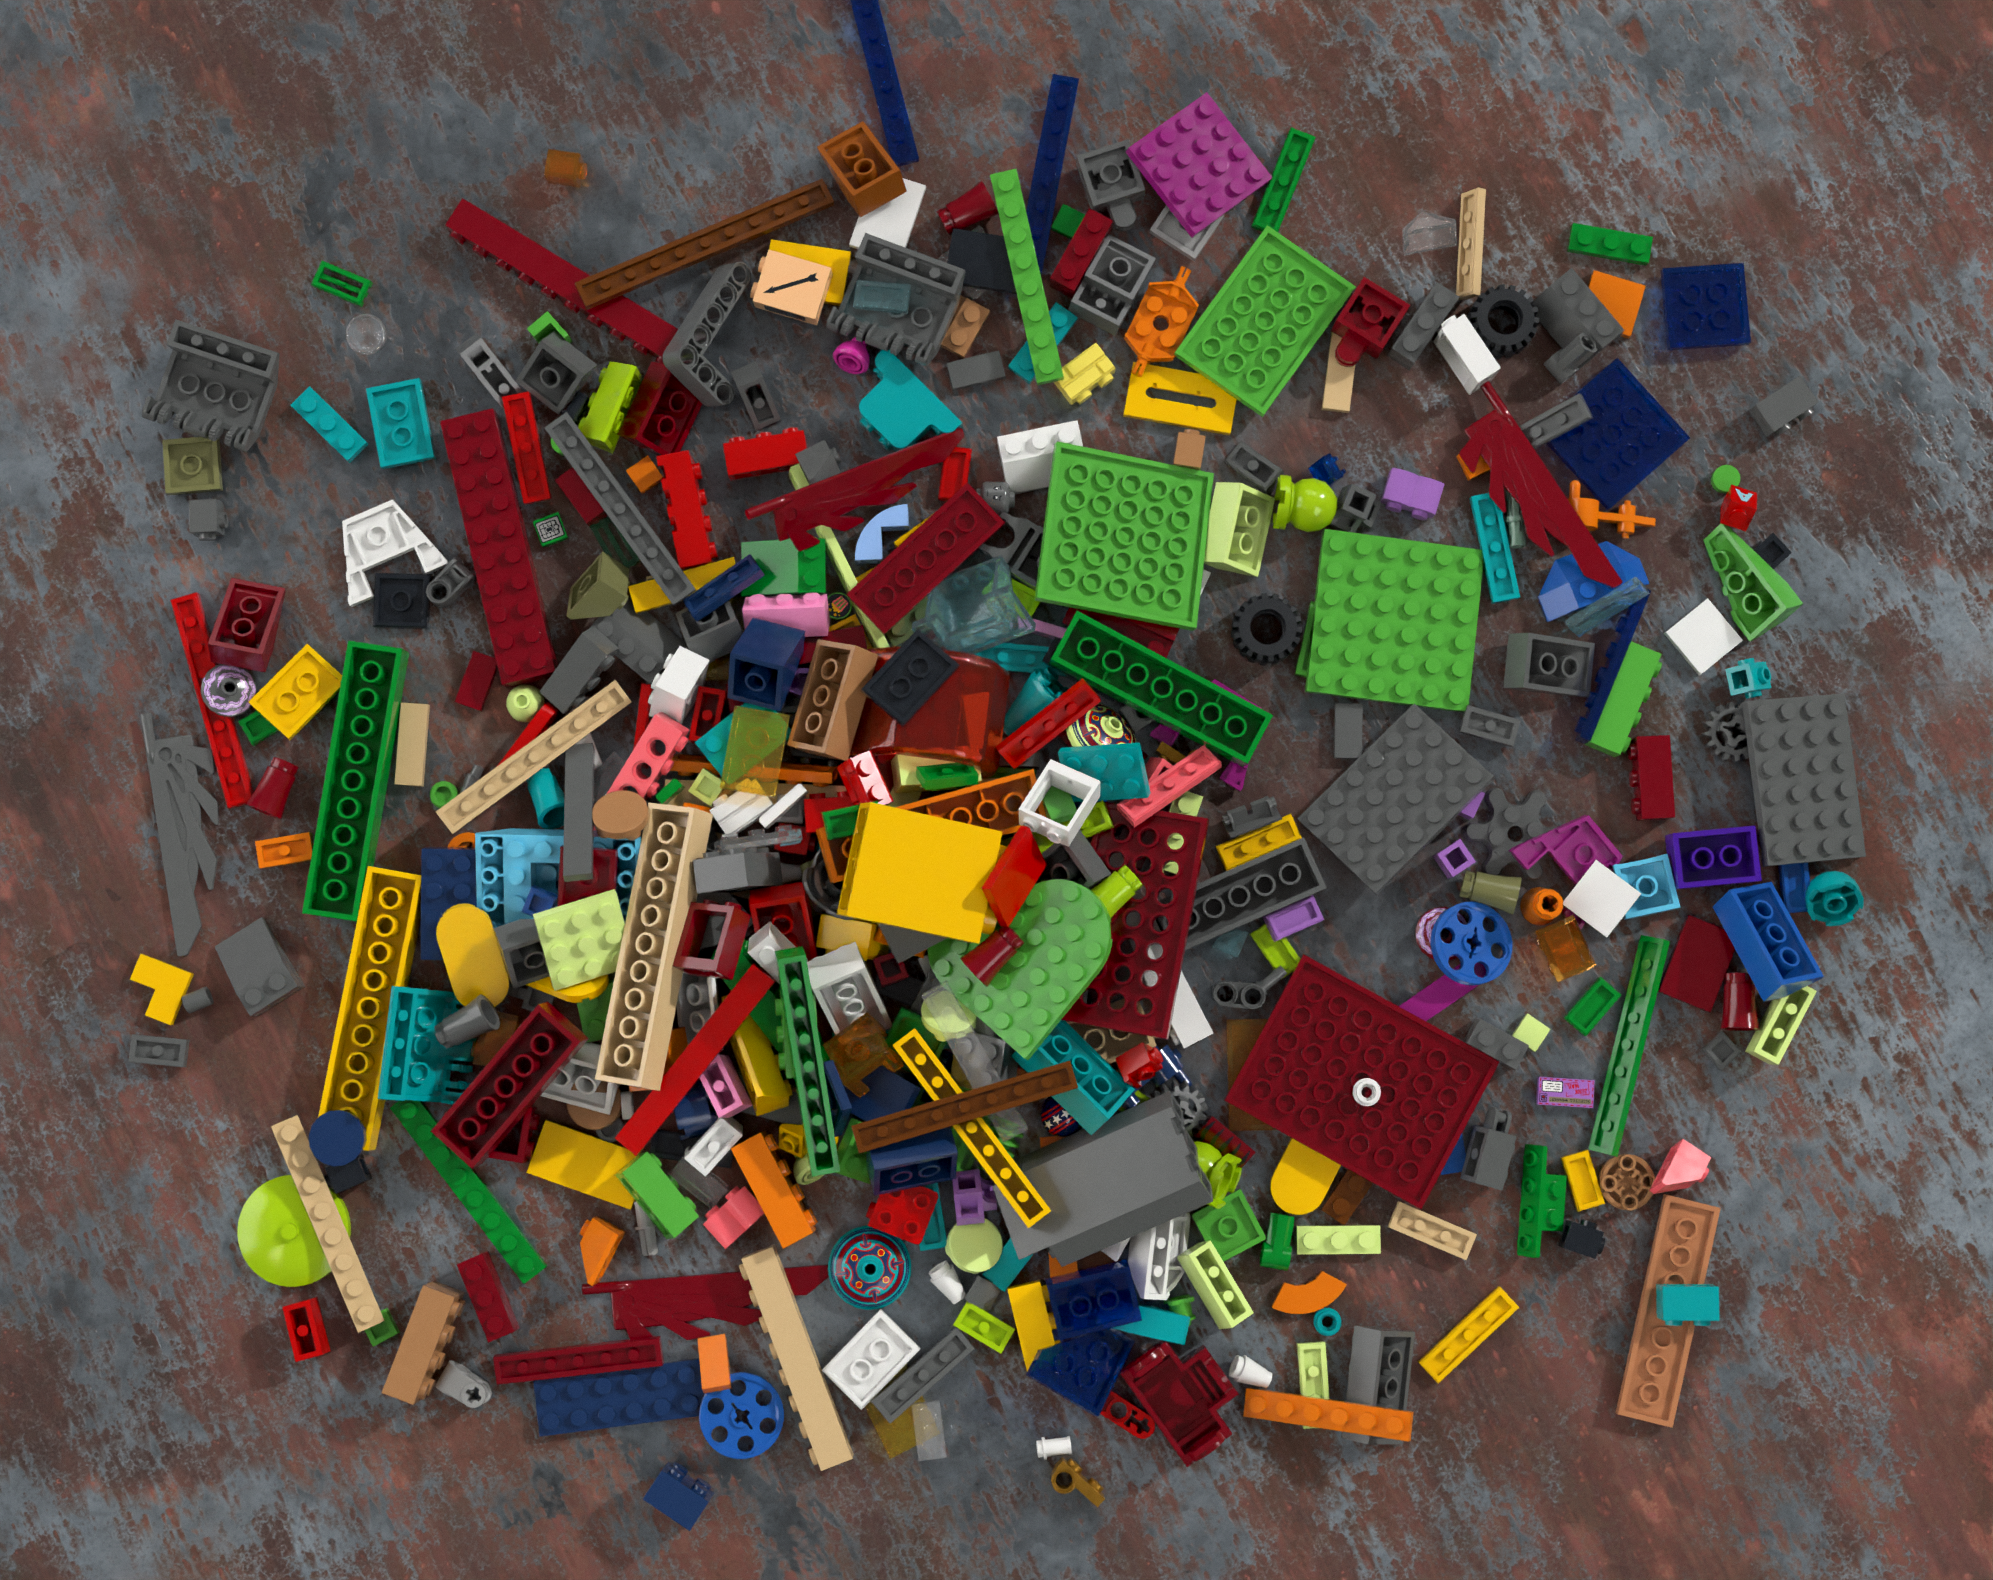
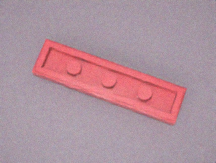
M1203 745L1150 781L1151 793L1148 798L1124 799L1117 804V810L1133 827H1136L1222 768L1221 761Z

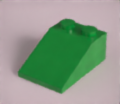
M817 538L820 540L819 544L802 551H798L790 539L781 542L779 539L741 542V560L751 554L765 575L741 591V597H750L755 594L764 596H777L784 593L791 595H805L806 593L825 594V539Z

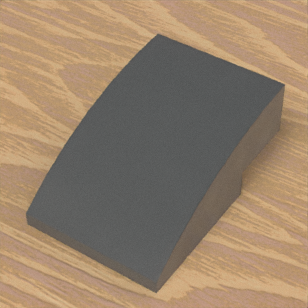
M1108 234L1086 271L1082 283L1070 302L1068 311L1116 336L1156 258Z

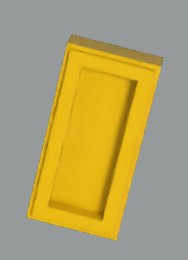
M1589 1150L1560 1157L1576 1211L1579 1212L1605 1204Z

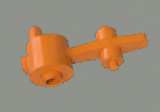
M1577 480L1570 482L1568 500L1589 531L1598 529V521L1617 524V533L1622 534V539H1629V535L1634 534L1635 526L1655 527L1656 519L1636 516V506L1631 505L1629 500H1625L1624 505L1618 506V513L1600 512L1599 501L1590 498H1580V482Z

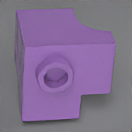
M979 1169L956 1171V1179H952L957 1226L985 1223L984 1211L997 1210L996 1195L992 1187L995 1185L994 1182L983 1179L980 1176Z

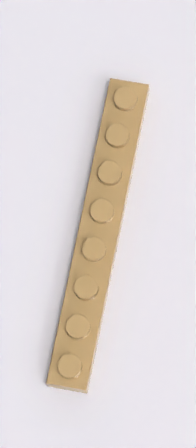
M614 680L438 809L436 813L451 833H455L632 701L617 681Z
M298 1115L271 1126L357 1332L359 1333L383 1322L384 1318L318 1162L310 1149L309 1141Z

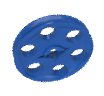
M1463 902L1452 906L1437 918L1432 928L1430 945L1433 958L1439 969L1448 978L1457 983L1470 986L1487 983L1500 976L1510 962L1512 955L1510 930L1500 914L1485 904ZM1459 910H1464L1469 915V922L1465 925L1461 924L1457 919ZM1485 917L1490 918L1494 922V930L1492 932L1486 931L1482 923ZM1442 929H1447L1452 934V941L1449 944L1441 940L1440 932ZM1473 938L1472 942L1476 944V947L1470 949L1471 945L1467 943V940ZM1493 944H1498L1502 948L1503 954L1500 959L1495 958L1491 953ZM1451 955L1458 957L1461 964L1458 970H1453L1449 966L1448 960ZM1476 963H1481L1486 969L1483 978L1478 977L1474 972V965Z
M746 1372L730 1374L731 1383L735 1380H742L746 1385L745 1391L741 1395H733L730 1389L705 1393L700 1405L699 1423L707 1442L720 1454L734 1459L752 1458L769 1449L778 1438L784 1421L783 1404L775 1388L764 1378ZM760 1390H768L771 1393V1401L766 1405H759L756 1402V1394ZM712 1398H720L723 1401V1409L719 1413H711L708 1410V1402ZM731 1403H734L741 1411L746 1409L749 1411L746 1417L752 1428H749L742 1420L737 1422L734 1420L737 1414ZM764 1418H772L775 1421L774 1430L770 1433H763L759 1427L760 1422ZM717 1426H723L727 1429V1437L723 1441L718 1442L712 1439V1430ZM742 1436H749L753 1439V1446L748 1451H741L737 1446L738 1440Z

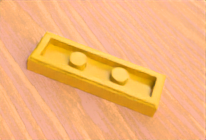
M1289 814L1282 817V820L1247 832L1215 846L1225 871H1228L1297 841L1302 837L1292 815Z

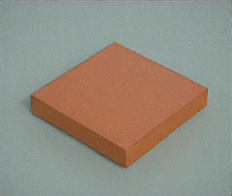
M1594 270L1588 284L1589 289L1623 327L1624 332L1621 337L1629 339L1646 286Z

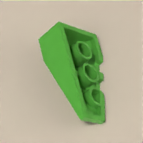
M1720 524L1703 540L1714 570L1718 571L1724 587L1721 588L1723 594L1728 597L1733 611H1730L1732 618L1750 642L1785 621L1803 605V602L1789 584L1729 526Z

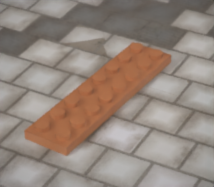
M1666 1194L1663 1195L1616 1414L1673 1428L1695 1325H1693V1321H1683L1682 1326L1665 1325V1321L1657 1318L1656 1284H1704L1721 1208Z

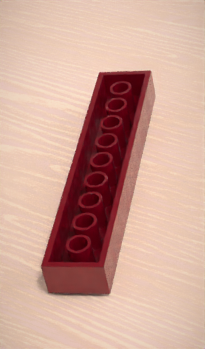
M491 408L442 420L440 425L501 683L508 689L548 679L558 667L499 415Z

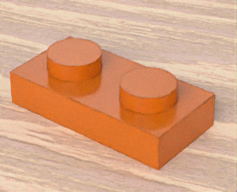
M307 832L255 841L259 869L311 861L314 845L312 833Z

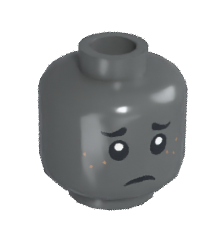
M986 481L982 484L981 488H977V493L999 516L1002 512L1009 514V508H1015V492H1010L1007 482Z

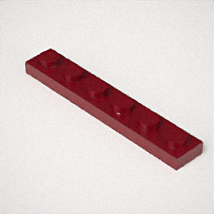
M661 1336L495 1354L493 1357L497 1385L657 1367L664 1364Z

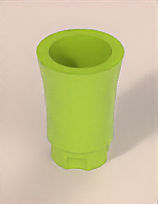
M1124 865L1118 872L1114 871L1104 881L1091 889V891L1104 903L1111 919L1135 895V891L1140 889L1143 884Z

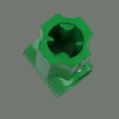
M1270 1212L1267 1239L1263 1242L1261 1248L1260 1266L1288 1271L1292 1252L1290 1242L1294 1226V1216Z

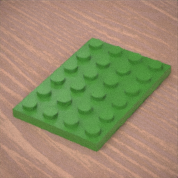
M1267 225L1177 348L1174 355L1263 417L1353 293L1356 286Z

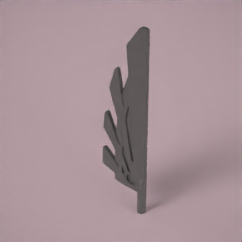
M151 713L140 714L176 951L178 956H186L190 953L202 928L194 893L199 864L208 889L213 890L218 859L201 828V806L213 823L219 825V803L198 782L196 766L198 765L206 771L215 774L214 757L211 749L194 746L192 735L155 740Z

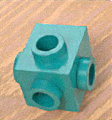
M1754 658L1737 661L1738 666L1725 669L1731 696L1745 695V699L1762 696L1761 691L1772 688L1770 683L1771 673L1766 662H1755Z

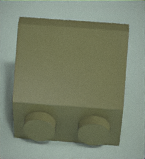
M602 552L570 588L567 617L570 619L610 616L617 608L621 609L628 600L629 569L605 552Z

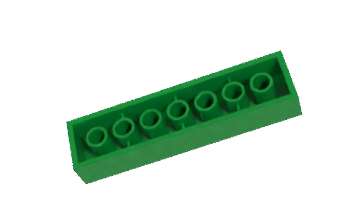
M1076 611L1049 662L1050 665L1078 680L1083 678L1091 687L1198 744L1205 745L1213 752L1242 767L1249 763L1273 717L1272 714L1079 611Z

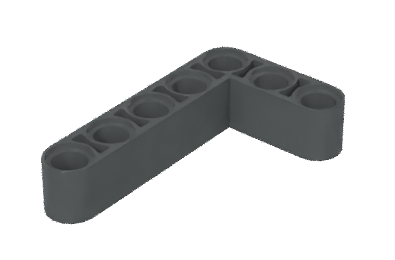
M744 262L724 264L716 269L663 353L665 367L707 407L727 405L734 398V388L731 383L703 354L750 281L751 272Z

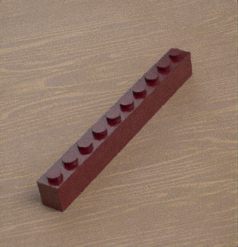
M461 199L445 224L450 232L449 237L461 245L465 242L473 246L472 251L484 259L487 256L496 260L495 265L507 273L510 270L519 274L517 278L528 286H532L534 283L542 288L540 292L552 300H555L557 297L565 302L563 306L575 314H578L579 311L588 316L586 320L598 328L602 325L611 330L609 334L621 342L624 339L633 343L632 348L644 356L649 353L656 357L655 362L664 364L663 353L678 328L623 295L586 310L575 287V282L589 277V274L467 200Z

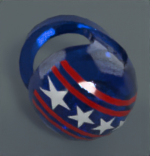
M1052 1096L1045 1099L1040 1117L1044 1128L1050 1134L1058 1137H1067L1082 1128Z

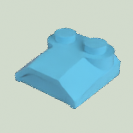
M1668 854L1612 865L1613 872L1641 893L1640 897L1625 914L1624 920L1680 908Z

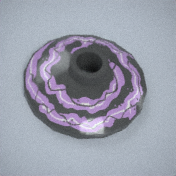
M220 664L206 673L202 680L200 692L203 702L209 710L219 716L233 717L241 715L250 709L249 701L256 695L257 687L253 676L248 670ZM226 684H232L235 687V690L233 692H227L224 689V686Z

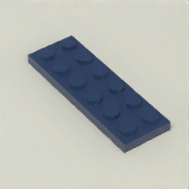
M699 1358L664 1362L663 1366L533 1381L539 1437L699 1416L700 1405L705 1395L702 1390Z

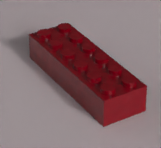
M548 1001L538 1004L431 1132L472 1169L483 1164L589 1038Z

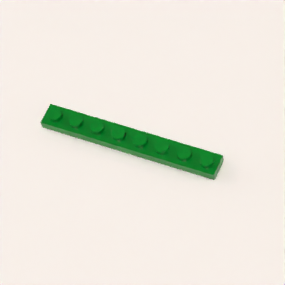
M1644 935L1640 936L1588 1150L1618 1157L1670 941Z
M405 1100L398 1101L390 1107L522 1283L526 1284L547 1267L546 1263L476 1171L431 1132L438 1121L422 1101Z

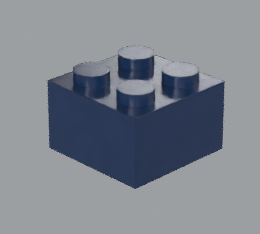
M668 1462L651 1485L643 1500L690 1531L714 1495V1492L710 1490L711 1485L703 1479L697 1478L695 1480L687 1475L688 1470L679 1463L674 1462L672 1465Z

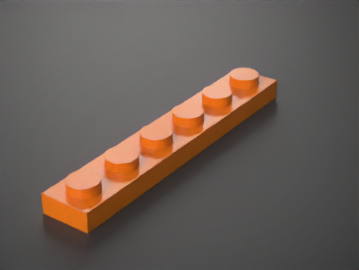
M675 754L671 759L674 765L670 771H678V775L692 776L694 773H700L703 768H706L718 777H721L705 756ZM762 761L739 780L753 777L758 778L760 782H774L775 779L785 780V783L791 785L801 784L803 781L813 782V786L826 787L837 778V767Z
M1246 1388L1244 1417L1411 1441L1412 1411Z

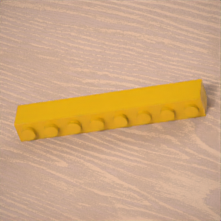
M915 1028L892 1045L933 1101L963 1093ZM982 1117L952 1126L1027 1228H1030L1051 1212L1050 1208Z

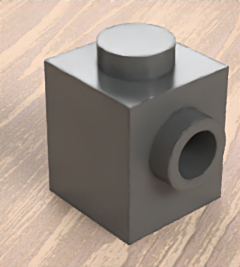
M217 499L189 500L190 533L199 537L200 541H214L216 536H225L224 528L228 527V516L224 512V504Z

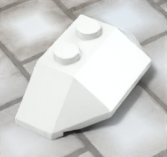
M1189 1212L1130 1238L1127 1267L1140 1298L1167 1300L1171 1290L1185 1273L1177 1256L1188 1248L1191 1220Z

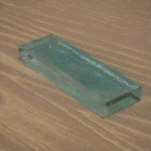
M1634 577L1566 619L1565 622L1568 628L1580 637L1650 593L1646 586L1637 577Z

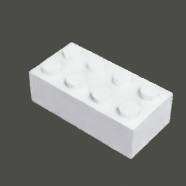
M856 942L841 946L837 950L815 957L807 962L812 990L842 1048L891 1028L892 1022Z

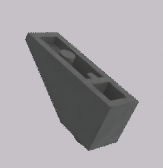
M475 333L456 348V351L503 410V396L523 393V390L478 333Z

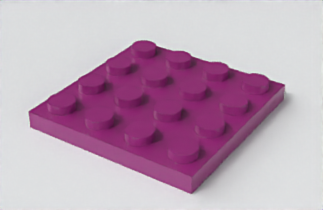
M1207 92L1126 150V154L1191 238L1272 179L1270 173Z

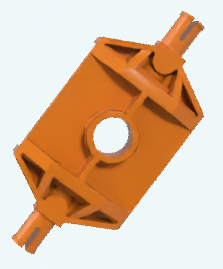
M1180 267L1179 273L1173 281L1149 282L1146 293L1127 333H1125L1124 340L1138 356V360L1131 373L1136 375L1141 366L1137 374L1138 377L1143 376V372L1150 362H1171L1174 360V353L1182 343L1195 316L1199 304L1185 288V283L1191 273V270L1187 268L1182 277L1186 267ZM1158 318H1163L1167 321L1168 328L1159 331L1155 329L1153 322Z

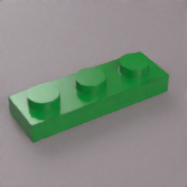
M1573 223L1570 229L1567 252L1647 266L1650 259L1653 237Z

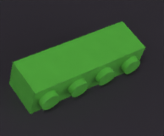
M1632 641L1624 646L1584 745L1612 757H1617L1621 755V752L1625 753L1631 742V738L1628 737L1632 727L1636 728L1642 713L1638 712L1641 703H1646L1652 690L1651 687H1648L1652 677H1657L1661 669L1662 663L1659 662L1661 653Z

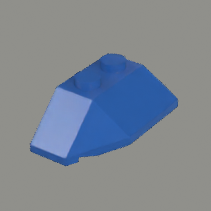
M1608 541L1598 544L1623 581L1616 588L1584 577L1572 554L1555 560L1537 597L1546 621H1553L1650 584L1640 558Z

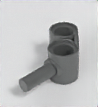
M1280 965L1261 982L1218 981L1212 987V998L1217 1004L1224 1007L1257 1009L1265 1002V995L1268 994L1267 990L1282 979L1287 972ZM1222 986H1229L1232 990L1231 997L1226 1001L1219 1000L1217 997V991ZM1251 988H1255L1259 992V999L1255 1003H1247L1245 1000V993Z

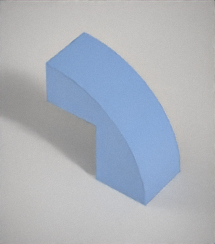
M908 504L890 507L869 521L861 532L856 545V565L880 564L883 561L882 531L909 530Z

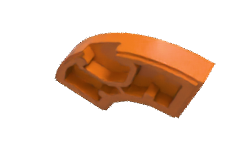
M1321 1270L1315 1279L1306 1284L1293 1285L1283 1282L1271 1307L1290 1314L1315 1312L1332 1303L1343 1292L1347 1284Z

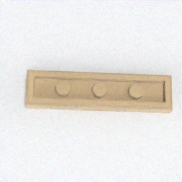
M1476 188L1461 194L1456 295L1459 296L1458 300L1462 301L1477 297L1481 292L1486 189Z

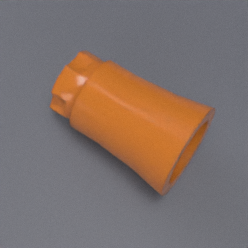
M1535 887L1523 895L1520 903L1521 913L1531 924L1546 925L1561 913L1563 899L1559 893L1552 889ZM1543 900H1545L1548 903L1547 909H1543L1542 904L1544 903Z

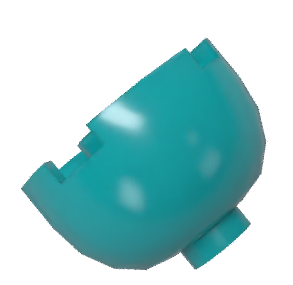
M1827 871L1821 873L1811 880L1805 891V903L1808 914L1812 920L1815 921L1816 919L1825 922L1826 926H1840L1851 922L1854 919L1853 915L1859 908L1862 909L1864 905L1862 892L1855 879L1844 872Z

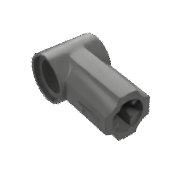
M1581 333L1564 349H1560L1553 354L1543 365L1561 385L1579 370L1578 367L1597 351L1596 342L1591 336Z

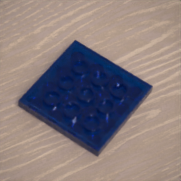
M1618 358L1575 394H1582L1593 419L1547 443L1607 511L1690 439L1687 433Z

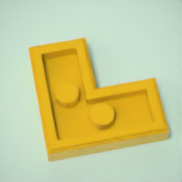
M140 954L130 980L155 989L145 1015L173 1025L182 1004V996L186 995L194 973L145 954Z

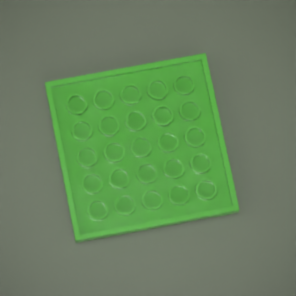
M1057 441L1054 444L1034 601L1194 631L1197 628L1214 473Z
M1322 530L1305 692L1409 706L1416 704L1418 707L1464 713L1467 705H1469L1484 563L1482 550L1338 530Z

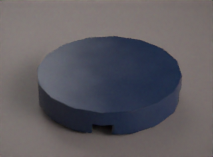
M344 1110L328 1111L319 1116L312 1124L309 1133V1146L314 1156L322 1163L330 1166H342L355 1161L360 1156L367 1141L366 1129L361 1120Z

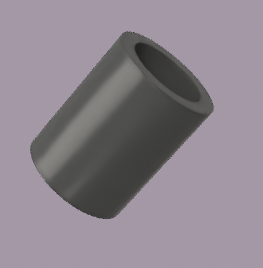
M206 986L182 996L183 1005L189 1014L214 1004L212 994Z

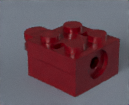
M1363 277L1331 332L1342 338L1335 350L1336 361L1341 366L1353 367L1359 362L1364 352L1377 359L1404 318L1410 304Z

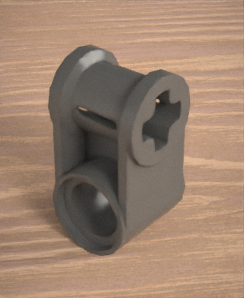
M459 556L453 558L427 586V597L438 608H448L477 580L476 573H472L461 563L462 559ZM458 571V572H459L460 574H462L464 577L462 578V577H461L459 574H457L456 572ZM440 588H446L447 595L441 600L435 599V592Z

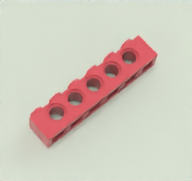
M663 712L655 714L607 794L614 791H627L628 787L632 786L645 801L648 797L652 799L660 787L657 783L662 774L666 776L674 765V762L671 760L676 751L680 753L687 744L688 738L685 736L689 729ZM657 740L664 742L666 746L664 754L656 750L655 743ZM643 763L651 767L652 773L650 777L642 773L641 766Z

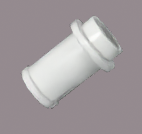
M1070 1436L1047 1440L1041 1437V1440L1036 1441L1038 1458L1043 1457L1044 1460H1047L1048 1456L1072 1454Z

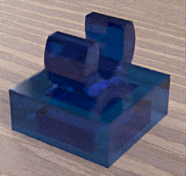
M1330 453L1320 458L1308 468L1313 478L1326 482L1330 487L1343 478V475L1346 473L1345 469L1340 471L1336 464L1339 458L1337 456L1332 457Z

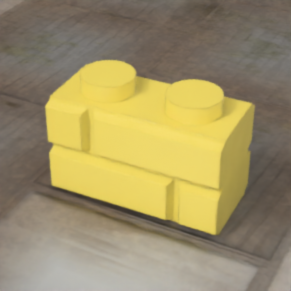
M1095 343L1062 367L1064 380L1055 381L1054 384L1071 405L1075 402L1082 404L1092 396L1091 390L1098 385L1103 388L1114 379L1112 375L1115 373V366L1099 345Z

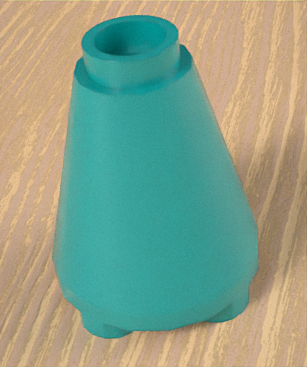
M1046 667L1044 670L1036 668L1022 687L1004 716V721L1001 723V728L1007 736L1015 732L1069 689L1068 687L1064 688L1057 681L1059 677L1050 667Z

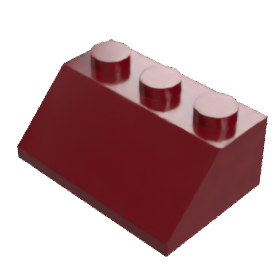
M652 361L617 435L658 456L680 452L702 403L664 364Z

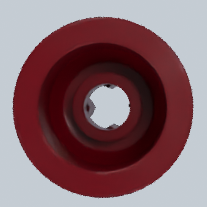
M982 180L963 195L945 204L946 207L937 211L949 235L952 234L953 228L963 230L979 221L999 215Z
M273 757L270 766H267L262 779L245 805L263 814L282 820L285 804L299 767L283 759Z
M1001 926L999 930H995L987 939L960 959L988 987L997 973L1017 953V949L1024 944V941L1010 926Z
M1726 973L1720 1029L1726 1031L1760 1030L1756 1008L1755 985L1748 973Z

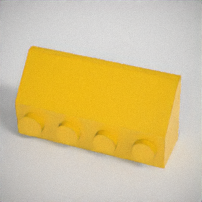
M728 995L721 997V1003ZM749 1015L729 1041L756 1116H760L789 1106V1096L792 1095V1090L788 1079L783 1080L780 1071L782 1070H779L778 1054H773L772 1043Z

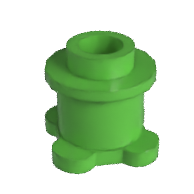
M1185 1294L1163 1300L1164 1304H1168L1169 1311L1189 1316V1326L1191 1325V1320L1196 1319V1315L1192 1314L1191 1308L1194 1296Z

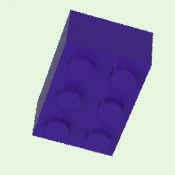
M1755 826L1665 835L1666 851L1676 890L1762 881Z

